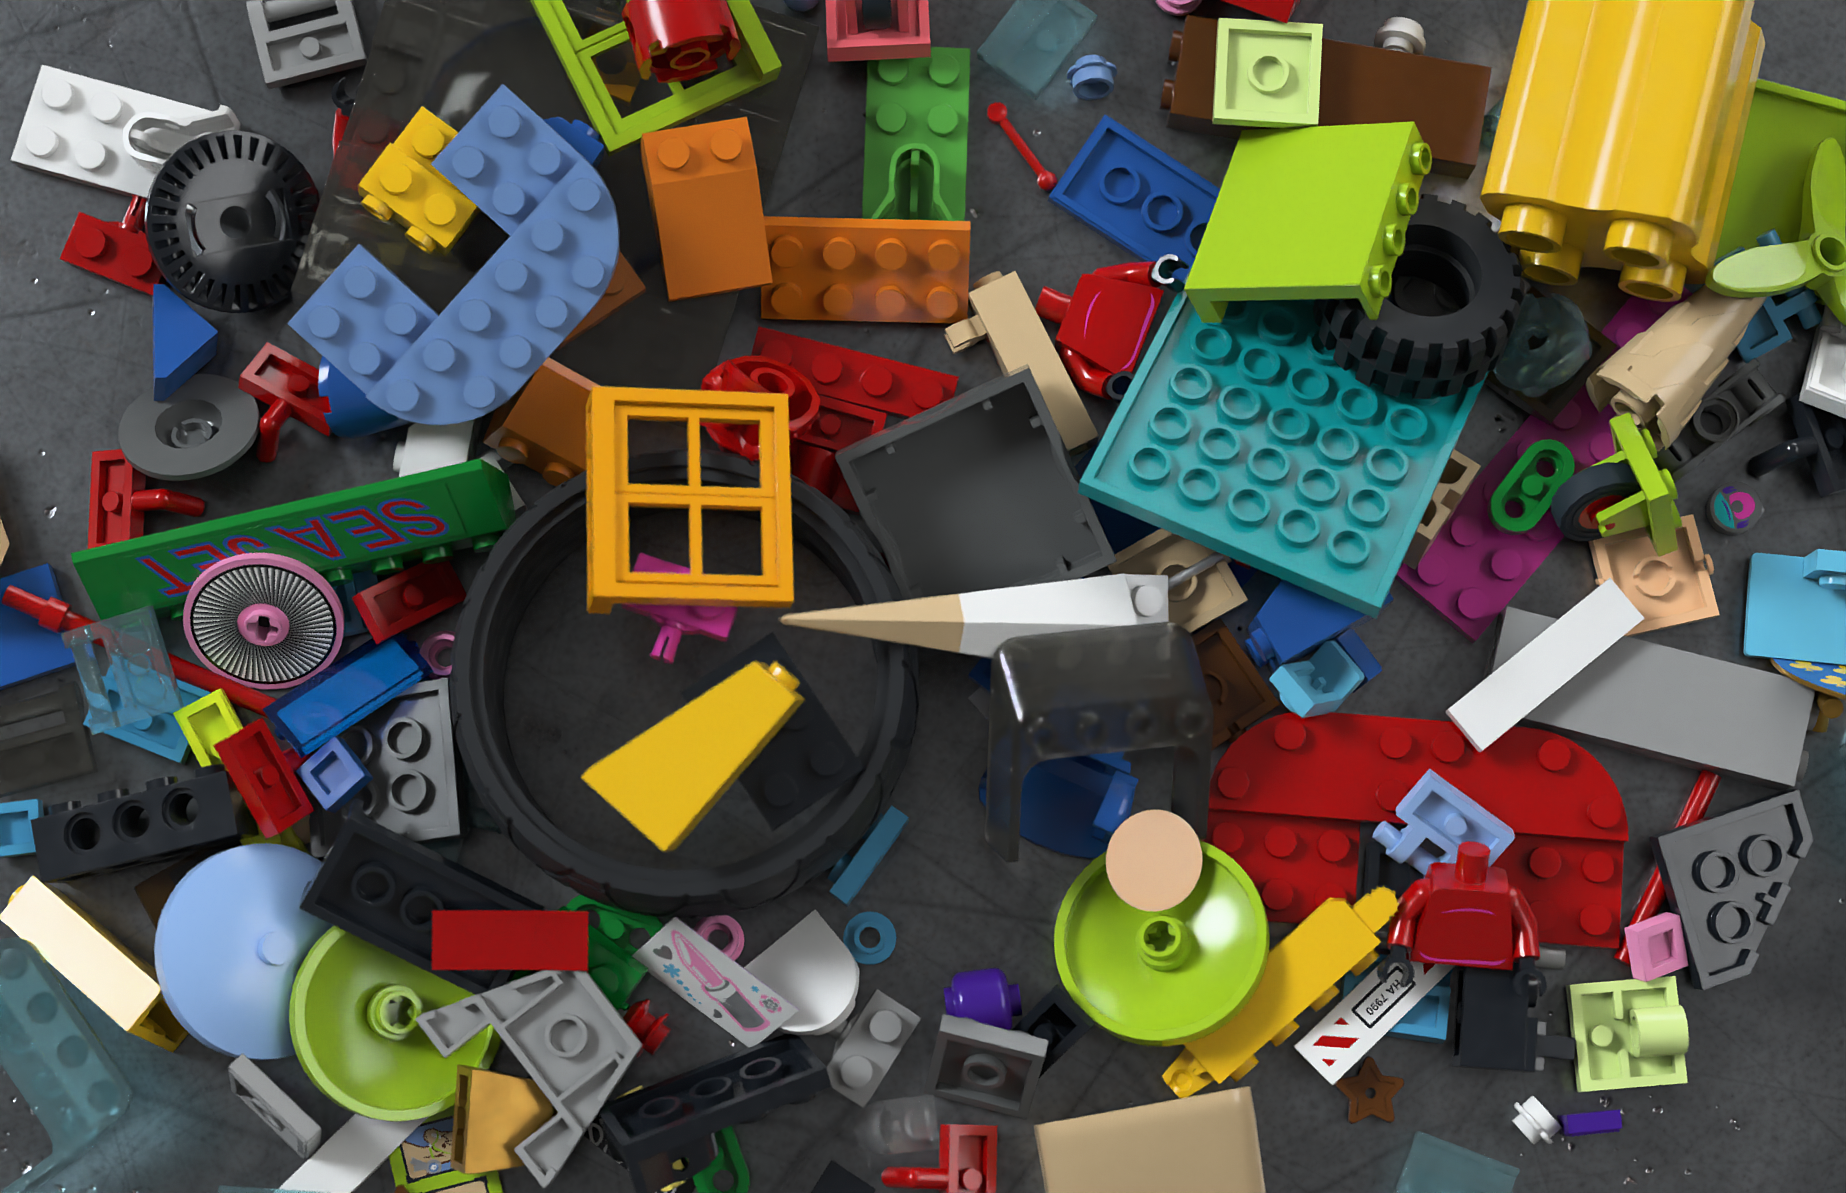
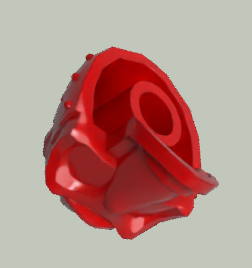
M741 356L730 360L727 359V361L713 368L702 380L701 391L788 394L789 445L797 441L807 430H811V425L820 417L818 412L821 399L810 380L792 366L765 356ZM699 422V425L706 427L707 432L718 444L721 452L748 457L749 461H760L758 424Z

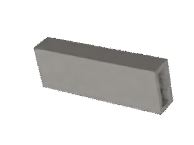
M1508 606L1498 614L1483 680L1558 619ZM1622 636L1516 724L1528 728L1542 729L1560 736L1698 771L1707 770L1718 776L1777 791H1784L1794 787L1795 782L1801 781L1805 775L1809 760V752L1803 750L1806 731H1812L1815 727L1820 708L1814 699L1815 690L1795 682L1789 677Z

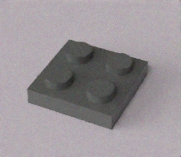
M943 1014L923 1093L1027 1119L1044 1062L1048 1040L1031 1036L1023 1031H1010L986 1025L971 1018H959Z

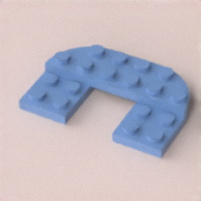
M504 84L498 88L431 163L432 166L510 235L506 242L441 314L437 313L362 244H358L287 323L367 395L366 398L384 411L404 420L428 425L457 424L481 417L502 406L521 389L587 314L594 309L608 289L615 273L620 250L618 215L613 198L604 180L575 148Z

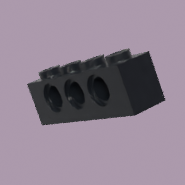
M224 764L209 765L195 769V778L178 782L177 776L153 779L145 782L146 791L131 795L129 789L102 792L97 794L98 803L83 807L81 806V801L55 804L48 807L50 815L30 820L41 882L43 883L74 882L259 836L257 822ZM195 798L198 803V815L191 823L187 817V806L191 799ZM146 810L149 816V827L142 835L138 827V820L142 812ZM97 822L100 827L101 836L99 842L94 847L90 839V832L93 825Z

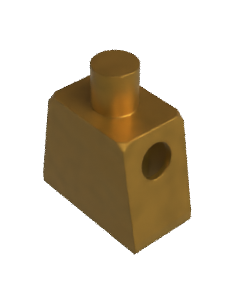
M457 1065L450 1168L464 1174H475L526 1166L514 1148L554 1118L558 1111L533 1079L468 1065Z

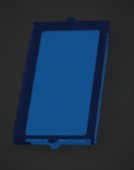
M401 632L378 644L372 638L263 708V711L276 727L274 732L279 741L286 740L299 757L303 758L433 673V670L419 653L420 648L416 641L409 642Z

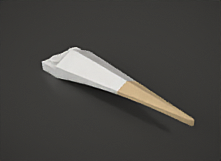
M1124 573L785 615L780 619L784 625L956 652L1108 681H1169L1168 575Z

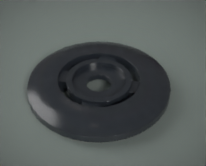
M235 130L214 132L184 144L163 163L155 175L145 205L144 224L146 240L151 256L161 274L178 293L188 300L218 312H255L283 301L295 292L310 274L307 264L309 249L316 240L323 237L324 218L318 190L308 171L282 145L265 136L251 132ZM269 191L274 196L280 211L281 231L279 239L273 236L276 229V218L272 204L266 197ZM187 204L193 207L191 228L195 241L201 248L198 256L191 246L185 216ZM231 206L243 209L249 218L248 230L239 238L227 236L220 226V217L223 211Z

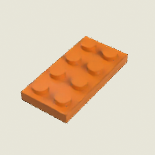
M764 216L773 283L772 285L761 287V319L957 323L968 319L970 221Z

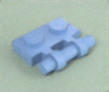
M1430 768L1396 807L1397 816L1405 821L1408 826L1399 831L1387 821H1382L1372 836L1387 848L1386 854L1399 864L1406 861L1421 872L1424 878L1429 865L1434 862L1456 864L1458 846L1462 842L1474 841L1488 846L1491 850L1488 864L1490 867L1515 839L1512 828ZM1427 837L1446 852L1443 856L1436 858L1422 848L1420 844Z

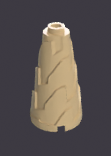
M1705 284L1684 302L1672 306L1648 330L1635 335L1588 377L1586 389L1591 401L1599 413L1609 403L1617 413L1613 418L1630 412L1638 431L1647 428L1656 450L1659 452L1665 446L1666 451L1678 438L1680 432L1701 404L1703 395L1729 362L1727 357L1743 338L1749 322L1766 301L1767 297H1728L1714 292Z

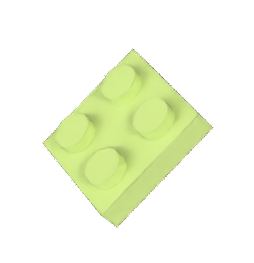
M1219 18L1217 24L1212 124L1270 128L1318 126L1323 24Z

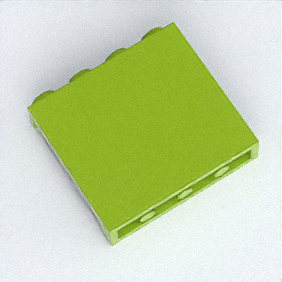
M1757 78L1715 260L1741 246L1745 250L1760 247L1756 238L1771 229L1776 230L1783 244L1798 242L1802 222L1804 178L1813 149L1824 139L1834 138L1841 148L1846 166V101ZM1814 290L1818 297V300L1815 303L1825 305V302L1821 298L1819 293L1816 290Z
M1394 122L1242 130L1184 287L1203 323L1222 322L1229 301L1359 298L1369 320H1377L1383 299L1391 291V275L1397 257L1402 255L1405 248V233L1410 217L1416 213L1418 208V193L1424 175L1429 173L1432 164L1430 147L1427 143L1423 142L1415 123Z

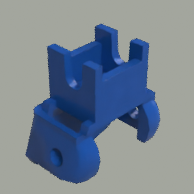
M1066 673L1044 723L1033 719L1027 729L1016 725L1011 736L993 758L980 780L978 787L979 801L994 819L1011 832L1029 842L1062 855L1090 860L1097 858L1107 851L1111 837L1116 829L1130 817L1135 787L1139 779L1129 775L1131 763L1123 760L1122 757L1148 698L1138 695L1130 711L1074 686L1077 674Z

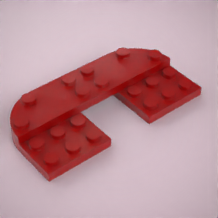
M1289 712L1264 720L1243 733L1218 760L1206 784L1201 807L1199 840L1226 853L1246 872L1258 891L1268 922L1299 925L1329 897L1345 898L1353 906L1356 903L1361 822L1380 824L1382 821H1387L1391 825L1408 826L1405 821L1397 816L1396 807L1430 768L1514 830L1515 839L1490 867H1500L1506 870L1508 884L1522 891L1537 919L1539 944L1619 949L1624 843L1628 842V822L1624 804L1615 783L1604 767L1580 745L1556 733L1542 729L1512 726L1479 753L1457 725L1451 721L1337 712L1301 718L1298 714Z

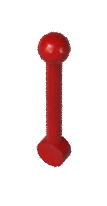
M1000 102L992 103L987 109L989 121L1001 126L1038 176V186L1044 191L1053 190L1058 183L1056 175L1044 169L1007 119L1006 106Z

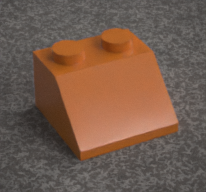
M548 358L510 400L496 408L483 443L496 449L499 456L516 464H524L539 472L548 483L557 487L561 483L586 471V404L592 386H602Z

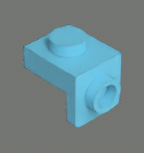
M1331 640L1326 641L1308 661L1281 665L1269 680L1280 692L1282 703L1293 713L1298 714L1301 718L1335 712L1364 680V674L1336 641Z

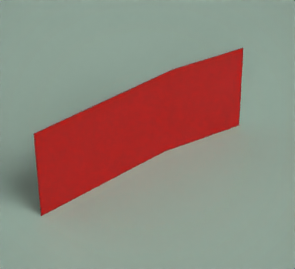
M432 910V970L588 971V911Z

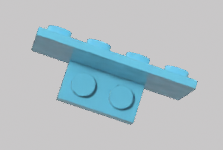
M1816 549L1805 557L1754 553L1750 556L1743 648L1745 656L1846 666L1845 551Z

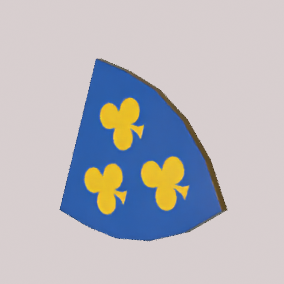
M1778 658L1769 659L1780 673L1795 682L1815 690L1814 699L1820 710L1812 731L1827 732L1829 718H1837L1843 712V704L1840 699L1846 700V666Z

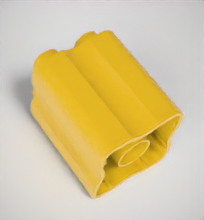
M1528 0L1480 196L1487 213L1501 221L1498 238L1511 246L1510 251L1519 255L1518 257L1523 269L1522 276L1545 284L1570 286L1577 283L1581 267L1619 270L1621 274L1618 287L1621 290L1639 298L1660 302L1679 300L1684 283L1705 284L1706 275L1714 267L1765 48L1762 28L1751 20L1754 0Z

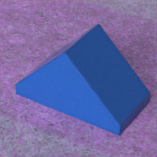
M154 284L152 303L154 401H165L216 356L218 331L165 284Z

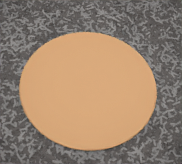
M1146 810L1126 819L1111 837L1106 853V871L1112 888L1124 902L1144 911H1162L1182 902L1196 886L1202 869V850L1196 833L1184 819L1164 810Z

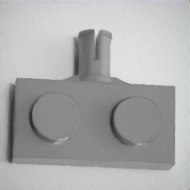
M875 988L859 1013L849 1019V1021L845 1020L838 1027L827 1032V1034L837 1039L833 1055L826 1065L832 1088L864 1108L921 1020V1017Z

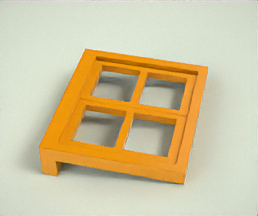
M592 386L586 404L588 613L610 614L614 603L790 608L794 602L788 394ZM627 420L687 422L688 486L628 484ZM699 422L759 425L760 488L700 486ZM628 506L689 508L690 574L629 572ZM701 509L761 511L762 576L702 574Z

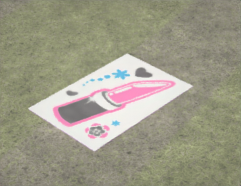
M674 917L632 955V957L648 968L647 972L749 1048L758 1045L799 1011V1009L677 917Z

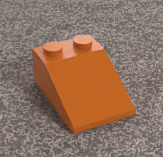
M747 117L642 133L640 154L668 302L772 285L758 172Z

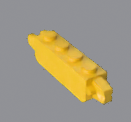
M1384 885L1383 887L1377 886L1376 889H1372L1371 894L1367 893L1353 906L1345 898L1329 897L1269 950L1263 977L1255 993L1244 1008L1217 1031L1195 1041L1184 1043L1186 1047L1161 1076L1166 1084L1181 1099L1189 1097L1214 1080L1220 1084L1230 1076L1236 1083L1259 1063V1060L1253 1055L1268 1041L1275 1047L1280 1045L1299 1028V1025L1294 1020L1296 1016L1309 1005L1315 1012L1320 1010L1339 993V989L1334 983L1350 970L1357 977L1379 958L1380 955L1374 948L1381 943V938L1375 932L1390 920L1389 917L1391 915L1394 916L1395 911H1398L1397 906L1399 903H1397L1395 890L1392 891Z

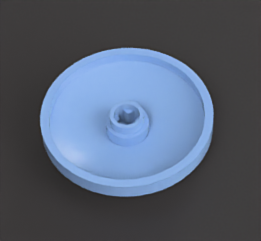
M271 843L242 845L222 851L202 861L189 871L172 891L163 908L158 922L154 948L156 973L162 994L179 1023L194 1038L219 1053L238 1058L243 1053L249 1060H271L296 1054L289 1024V1003L292 987L301 963L309 950L323 934L334 926L299 908L306 884L313 880L322 864L320 860L296 848Z

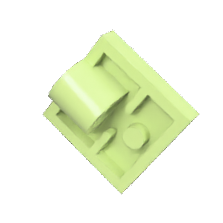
M1676 976L1658 977L1647 982L1631 979L1566 985L1571 1037L1575 1038L1574 1066L1577 1092L1688 1083L1684 1054L1688 1051L1689 1046L1688 1025L1685 1011L1678 1002Z

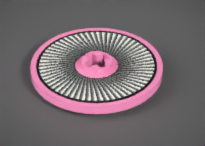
M271 553L240 554L213 564L193 583L187 595L183 611L185 635L190 647L199 660L214 673L256 689H283L313 679L332 663L341 647L344 634V612L339 597L332 586L318 572L306 564L286 556ZM259 616L270 618L269 627L259 626Z

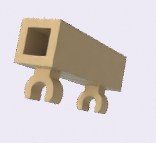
M997 271L976 281L973 284L975 290L969 292L968 306L974 317L957 322L945 329L947 333L945 338L953 354L964 351L978 341L985 339L1003 375L1028 364L1070 457L1072 458L1091 449L1097 444L1099 434L1016 271L1005 276L1000 271Z

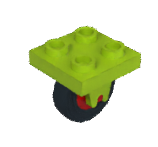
M1630 412L1610 419L1615 454L1573 475L1558 488L1551 502V513L1557 526L1565 537L1575 541H1593L1644 527L1658 557L1678 550L1675 529L1682 526V521L1673 501L1678 498V494L1669 471L1666 468L1658 471L1653 459L1658 458V454L1648 429L1645 428L1638 431Z

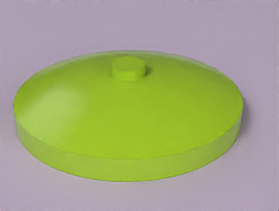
M1201 840L1199 842L1202 850V869L1198 882L1192 892L1174 907L1162 911H1144L1124 902L1116 894L1108 879L1106 871L1107 851L1095 858L1083 869L1068 889L1061 903L1054 932L1055 959L1061 980L1073 1001L1095 1022V1025L1121 1040L1146 1046H1172L1203 1038L1227 1024L1244 1008L1255 993L1263 977L1268 959L1270 937L1266 911L1252 880L1235 860L1218 848Z
M333 926L323 934L309 950L301 963L292 987L289 1003L290 1033L295 1052L305 1073L313 1084L332 1102L345 1110L370 1119L383 1121L417 1120L432 1116L455 1104L457 1065H468L488 1070L498 1051L502 1037L490 1024L451 1056L444 1058L415 1019L423 1013L459 1002L475 994L336 926Z

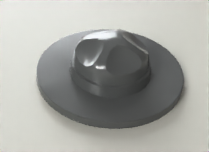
M194 374L165 401H154L153 387L138 396L127 408L120 421L118 430L119 444L126 460L136 470L150 477L170 481L205 477L230 466L251 447L260 426V414L257 403L252 395L238 388V382L230 378L213 374Z

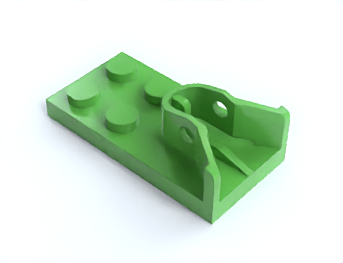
M931 47V57L868 60L862 219L965 221L970 48Z

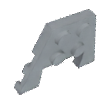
M544 970L490 991L462 999L448 1006L423 1013L415 1019L444 1058L451 1056L492 1024L556 1108L558 1114L514 1148L515 1152L543 1188L553 1182L643 1047L642 1042L587 971Z

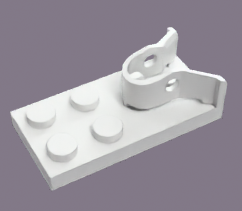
M42 65L11 161L16 166L131 198L133 195H137L147 199L155 175L163 163L176 150L187 142L203 135L220 131H239L241 123L232 109L221 104L218 110L210 111ZM187 204L186 213L192 214L193 207Z

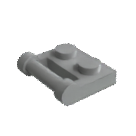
M251 0L246 2L265 83L269 90L368 64L353 0H272L268 2ZM337 6V15L270 31V22Z

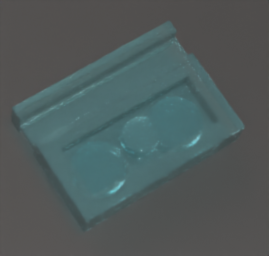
M1017 0L978 49L977 58L982 62L985 61L990 64L997 73L1037 100L1096 24L1098 15L1077 0Z
M1416 1131L1412 1147L1407 1155L1394 1192L1512 1193L1511 1190L1520 1169L1426 1133Z

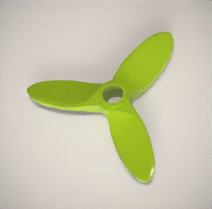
M1829 137L1820 142L1813 149L1809 158L1804 178L1802 222L1798 242L1756 247L1725 258L1711 268L1706 275L1705 283L1709 289L1728 297L1752 298L1778 295L1806 286L1816 290L1837 319L1846 326V166L1841 148L1834 138Z

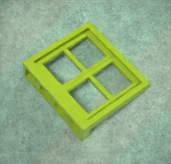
M530 0L595 131L601 136L600 141L605 145L604 149L608 157L640 143L642 133L670 129L776 80L782 68V64L750 0H727L741 44V49L737 56L732 59L735 67L685 90L680 81L668 83L673 93L672 96L625 118H621L592 58L630 41L624 21L582 40L562 0Z

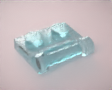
M153 606L143 607L61 633L65 649L71 648L89 705L92 719L88 720L92 735L184 707ZM101 638L124 709L114 712L92 646L93 641Z

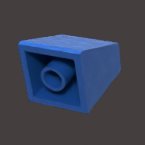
M1282 579L1246 629L1250 638L1245 640L1244 643L1255 664L1259 668L1266 665L1271 675H1273L1281 665L1297 662L1318 650L1326 641L1335 640L1350 628L1354 630L1374 618ZM1390 592L1388 593L1385 599V602L1380 610L1379 615L1394 600Z

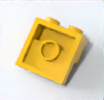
M422 106L393 144L389 143L358 184L359 195L364 198L361 205L373 216L386 223L390 218L394 219L408 229L405 233L406 238L419 249L428 254H431L436 249L446 257L481 209L431 165L459 132Z

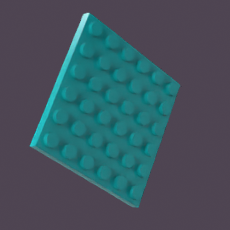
M1191 268L1183 282L1185 285L1190 274ZM1185 290L1178 292L1080 480L1078 493L1377 619L1489 371L1486 373L1484 380L1475 386L1466 388L1463 384L1460 393L1447 397H1441L1439 392L1432 393L1430 399H1412V393L1400 392L1399 397L1384 394L1385 388L1372 383L1370 387L1355 379L1357 373L1350 368L1345 371L1333 359L1335 349L1328 351L1318 335L1320 327L1314 322L1313 314L1315 299L1229 301L1222 322L1203 323Z

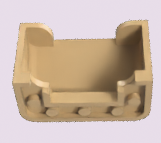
M1250 1086L1034 1125L1046 1193H1266Z

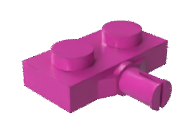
M639 553L633 572L690 574V569ZM622 604V609L647 616L661 627L650 656L661 661L666 643L668 642L663 655V662L672 664L674 661L673 658L682 634H702L727 643L739 607Z

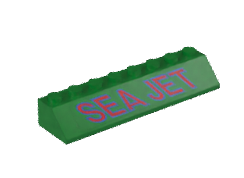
M480 458L71 553L73 565L100 620L121 627L122 632L129 633L152 628V620L171 616L172 621H183L186 598L196 579L213 564L232 556L247 553H271L286 556L311 567L334 587L353 582L352 574L372 570V575L380 576L404 570L403 563L422 558L424 564L449 561L454 558L453 551L473 547L474 552H489L516 520L508 475Z

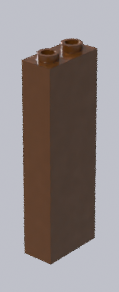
M1187 15L1183 32L1173 30L1168 61L1177 62L1175 79L1164 80L1159 108L1169 111L1166 127L1239 140L1242 130L1275 129L1270 127L1212 124L1218 20ZM1322 38L1318 126L1414 122L1423 142L1427 143L1431 150L1432 164L1429 173L1469 179L1477 164L1492 67Z

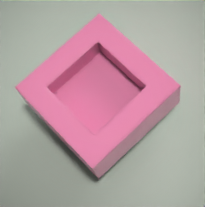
M1665 912L1624 928L1633 978L1647 982L1689 966L1680 915Z

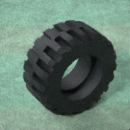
M1421 194L1417 211L1414 215H1411L1406 229L1404 251L1402 255L1397 257L1391 278L1410 276L1430 281L1443 288L1453 297L1460 307L1459 311L1445 316H1420L1398 308L1384 297L1377 320H1369L1359 298L1315 299L1313 306L1314 322L1320 327L1318 335L1328 351L1335 349L1333 356L1335 362L1345 371L1350 368L1357 373L1355 379L1370 387L1372 383L1385 388L1384 394L1399 397L1400 392L1412 393V399H1430L1434 392H1439L1441 397H1447L1460 393L1463 384L1466 388H1469L1484 380L1486 373L1494 370L1503 357L1521 311L1520 306L1524 298L1525 283L1521 278L1523 269L1519 257L1515 253L1509 254L1511 246L1498 238L1499 231L1495 233L1491 229L1492 222L1480 212L1474 216L1465 211L1466 204L1452 199L1451 204L1437 201L1438 195Z

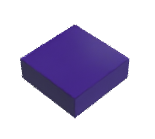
M1620 1109L1557 1115L1558 1123L1562 1127L1559 1130V1134L1568 1137L1619 1132L1623 1128Z

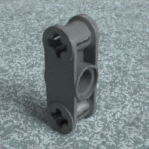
M1756 358L1718 385L1719 388L1705 397L1694 415L1680 432L1678 438L1666 451L1665 446L1659 452L1657 451L1658 458L1653 459L1659 470L1666 468L1674 483L1704 462L1706 456L1745 427L1754 425L1788 399L1784 393H1776L1758 370L1760 363ZM1710 411L1720 417L1723 423V430L1720 435H1712L1702 428L1700 424L1702 412Z

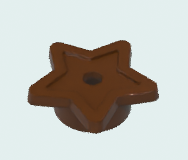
M1368 1056L1364 1059L1356 1076L1337 1080L1335 1086L1349 1100V1123L1355 1124L1370 1115L1387 1123H1392L1395 1120L1391 1099L1404 1086L1403 1078L1382 1075L1374 1059ZM1368 1088L1375 1090L1373 1098L1366 1096L1365 1092Z

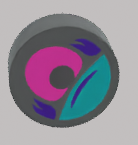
M1737 481L1721 485L1710 495L1706 504V515L1710 524L1718 532L1730 536L1741 535L1757 524L1762 513V503L1758 493L1751 486Z

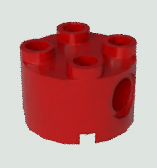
M630 0L621 13L633 46L639 73L642 79L649 81L648 79L652 73H655L658 83L685 81L708 74L718 69L716 58L726 53L729 62L737 56L741 49L727 0Z

